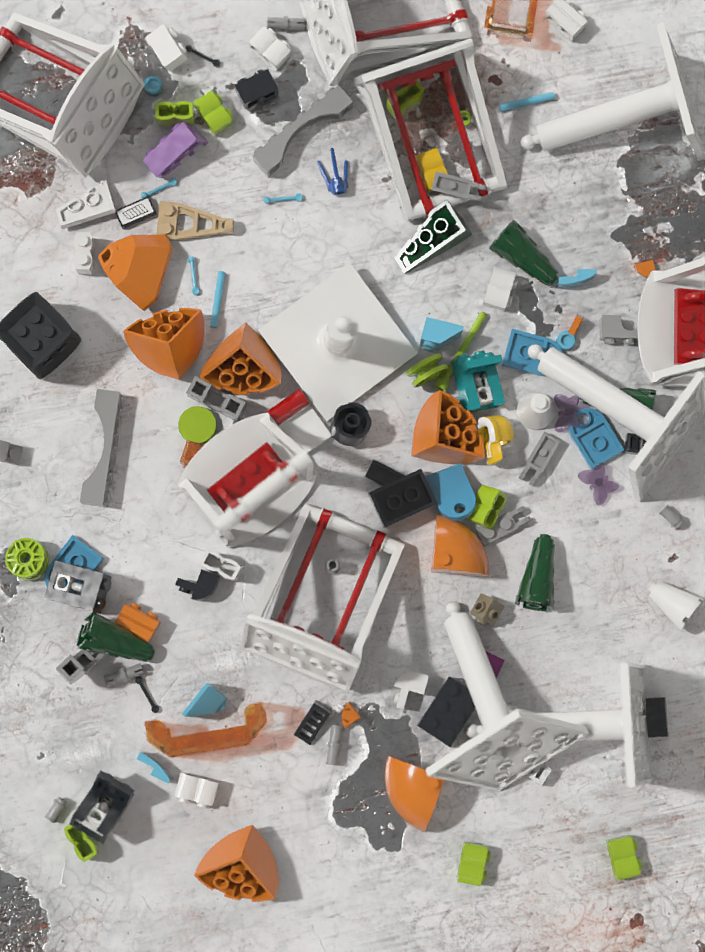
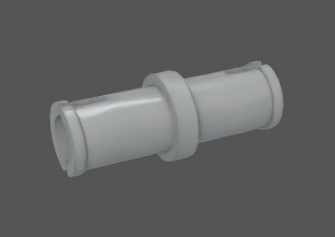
M284 16V18L267 17V29H284V31H288V29L304 30L305 18H288V16Z
M141 663L125 669L123 667L119 668V671L103 675L106 681V686L109 687L123 681L126 683L129 679L144 675Z
M331 725L330 739L327 742L326 764L338 766L339 750L342 748L340 743L343 726Z

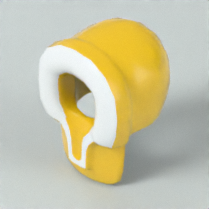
M504 416L481 417L476 420L477 424L475 425L479 435L482 434L486 463L492 465L502 460L501 446L514 441V432L511 422Z

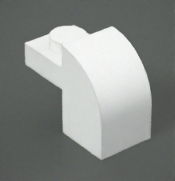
M408 672L401 675L393 686L401 689L400 692L396 691L393 703H396V708L404 710L409 691L424 695L429 676L417 672Z

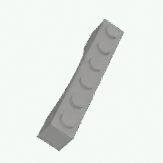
M339 85L335 88H330L325 93L326 96L321 100H315L309 110L302 111L293 123H287L282 128L283 131L278 135L274 134L269 138L265 146H259L254 151L253 161L267 177L282 166L288 146L302 130L319 121L340 119L353 108V100Z
M97 389L94 408L103 425L104 448L96 469L82 484L81 504L105 507V504L109 503L110 491H108V485L112 484L113 473L110 471L111 465H115L116 454H113L114 446L118 445L119 435H116L117 427L120 428L122 419L119 416V412L124 407V398L120 392Z

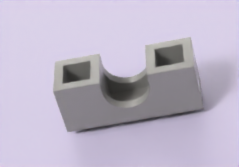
M602 315L600 317L599 341H604L605 344H615L616 341H623L625 345H633L635 342H638L637 329L633 331L626 330L622 326L621 315Z
M196 376L186 392L189 398L236 422L240 420L247 407L246 402L231 394H225L212 387V384Z

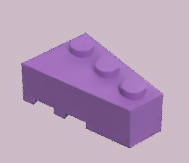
M185 122L176 124L168 136L166 135L160 139L159 145L155 149L152 148L145 154L146 157L142 161L157 178L163 179L181 165L180 162L187 155L190 157L194 155L195 152L193 150L200 144L205 146L209 143L194 125Z

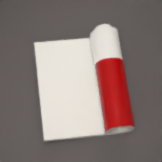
M300 389L265 412H268L280 429L305 450L307 454L332 437Z

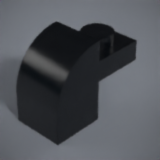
M201 569L196 584L177 578L175 585L179 587L178 591L186 594L192 591V600L202 601L215 593L221 577Z

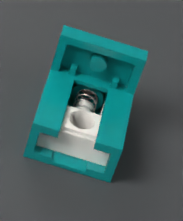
M478 351L473 356L462 354L456 357L457 359L451 363L461 404L466 411L469 410L473 413L498 408L505 404L496 366L503 362L501 354L494 356L492 352ZM479 392L483 394L484 400L480 398Z

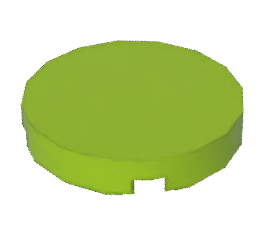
M190 407L179 418V432L189 443L204 444L215 434L216 419L212 412L205 407Z

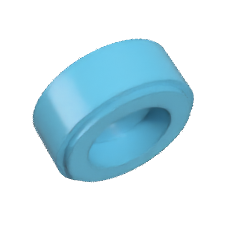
M149 76L144 81V89L147 94L155 96L161 93L163 84L159 77Z
M563 331L558 335L556 343L561 347V350L568 351L574 347L576 338L575 335L568 333V331Z

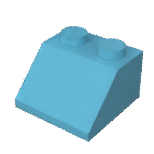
M426 317L420 347H423V350L428 352L439 351L461 338L464 326Z

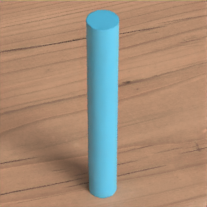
M554 92L499 104V110L501 112L554 100Z
M218 271L211 328H218L225 272Z

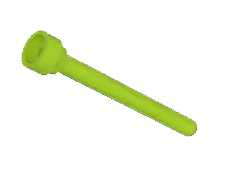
M485 312L479 313L451 363L457 359V356L465 354L486 318ZM451 363L448 366L449 370L443 376L437 378L433 384L436 389L447 392L450 387L449 380L453 374Z

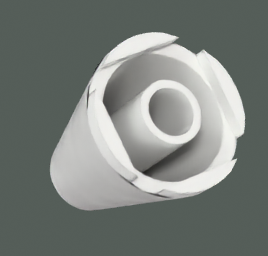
M530 392L524 395L517 405L519 420L525 427L532 430H539L548 426L555 415L553 401L541 392Z
M662 581L654 582L648 590L650 592L649 597L681 632L696 616L697 607L701 608L704 603L702 598Z

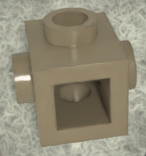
M481 593L470 614L476 617L475 621L483 626L487 623L494 627L505 606Z

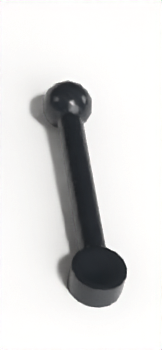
M187 45L185 47L187 52H193L196 55L206 59L207 61L213 63L214 67L220 66V61L218 59L213 60L212 58L193 49L191 45Z
M136 677L135 682L140 685L152 707L151 711L157 713L159 707L151 699L142 683V677Z

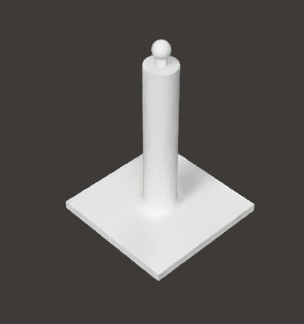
M665 23L657 24V29L671 77L667 83L537 124L538 134L534 136L525 135L521 139V146L529 150L536 144L541 143L545 152L659 115L678 111L681 113L687 138L698 161L704 160L705 154L678 55Z
M350 262L258 329V332L326 422L334 416L338 407L354 402L418 354Z
M536 344L531 345L528 349V356L530 358L540 360L538 365L539 372L647 441L629 465L633 495L635 499L641 502L705 414V375L698 371L667 415L662 417L555 347H551L546 353Z
M452 601L446 606V612L451 617L445 621L444 626L484 731L426 768V772L429 777L500 791L589 733L584 726L516 709L509 714L471 614L460 613L461 606L459 603Z
M620 663L622 710L535 713L586 727L589 734L579 741L624 740L627 787H638L652 782L650 743L645 698H647L645 665ZM473 722L465 727V733L470 738H474L484 731L482 725Z

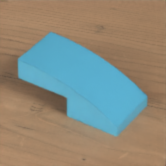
M578 269L576 277H559L557 288L574 287L590 281L596 276L597 269Z
M143 752L139 753L137 760L154 768L151 773L152 776L166 783L171 782L172 779L167 771L156 760Z

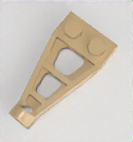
M160 201L156 235L165 234L168 236L169 241H180L225 233L233 234L234 219L222 218L181 203ZM184 214L192 217L194 220L193 227L189 230H178L179 215ZM200 218L211 220L212 228L209 230H199L198 220Z

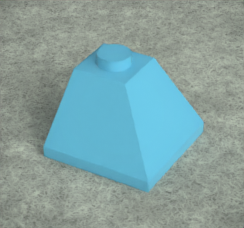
M206 683L183 711L182 715L189 717L215 714L217 711L220 713L227 705L225 702L227 698L213 686Z

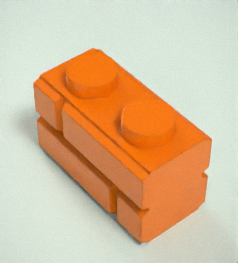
M132 602L130 605L125 603L115 624L151 642L161 624L157 620L159 616L150 611L147 614L141 612L142 607Z

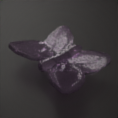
M562 394L555 395L554 402L556 406L563 410L558 412V415L561 417L558 418L555 424V431L563 432L569 426H579L580 420L575 414L578 412L575 408L578 405L579 397L574 395L568 398Z
M603 462L597 464L593 471L584 470L578 473L580 481L585 484H592L589 487L590 490L595 488L593 496L598 506L605 502L607 493L614 492L619 488L617 483L607 480L608 476H605L606 470Z

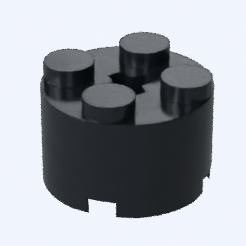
M355 402L338 407L330 426L331 436L342 445L358 446L365 440L371 428L372 420L368 410L363 405Z

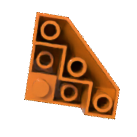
M165 234L130 235L110 243L98 254L102 269L113 284L141 310L146 311L158 299L173 248L168 236Z

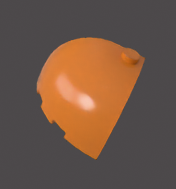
M179 308V311L168 312L167 309L152 313L153 317L144 321L139 319L123 331L129 348L145 366L158 374L179 380L194 364L200 353L204 339L205 324L203 313L200 309Z
M245 322L214 350L204 364L200 378L212 384V387L218 390L222 388L232 391V394L248 395L251 392L259 391V393L276 387L281 383L282 373L279 362L269 345Z
M439 390L427 399L417 417L413 432L411 456L443 464L474 463L485 459L482 434L479 435L475 425L477 422L469 410L466 411L459 404L460 401L454 396Z
M436 514L431 572L489 577L487 554L476 534L462 522Z
M388 756L385 765V786L390 802L397 813L408 824L424 832L432 816L444 779L429 777L426 769Z
M253 825L237 830L217 842L202 858L194 874L202 884L212 891L215 888L225 893V897L239 901L241 898L252 899V902L275 899L279 885L278 869L274 855L265 839Z

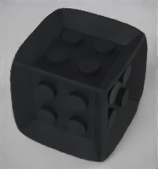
M34 292L23 299L0 321V340L38 379H42L53 372L75 351L81 342L79 334L71 328L61 314L38 292Z

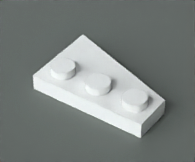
M106 178L100 180V183L95 187L85 190L86 193L80 197L73 198L56 210L62 229L116 212Z

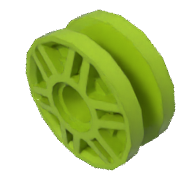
M441 353L420 361L406 371L408 377L418 376L412 382L414 388L433 381L449 370L447 364L437 365L443 359Z
M20 538L9 546L5 555V563L8 570L18 578L26 581L35 580L47 571L49 554L47 549L38 541L31 538ZM30 555V561L24 563L25 558Z

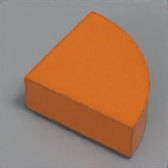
M653 260L634 265L636 272L645 278H648L651 271H656Z
M576 315L568 333L576 334L583 316Z
M350 702L345 705L342 711V724L346 729L361 718Z

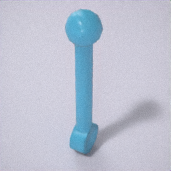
M171 178L168 183L147 193L143 192L141 198L143 199L169 186H176L177 180Z
M298 193L295 196L276 198L266 196L263 201L266 204L273 201L286 200L300 202L302 195Z
M191 256L188 258V262L191 265L193 295H198L200 291L197 288L195 258Z

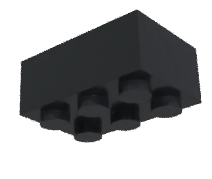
M422 469L368 493L383 528L438 504Z
M449 676L417 726L448 747H451L475 710V705L468 688Z

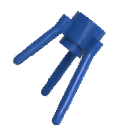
M331 148L335 178L331 179V183L321 162L317 161V164L327 184L328 192L331 191L332 195H340L346 193V188H349L347 182L348 161H344V175L342 179L338 174L334 148Z

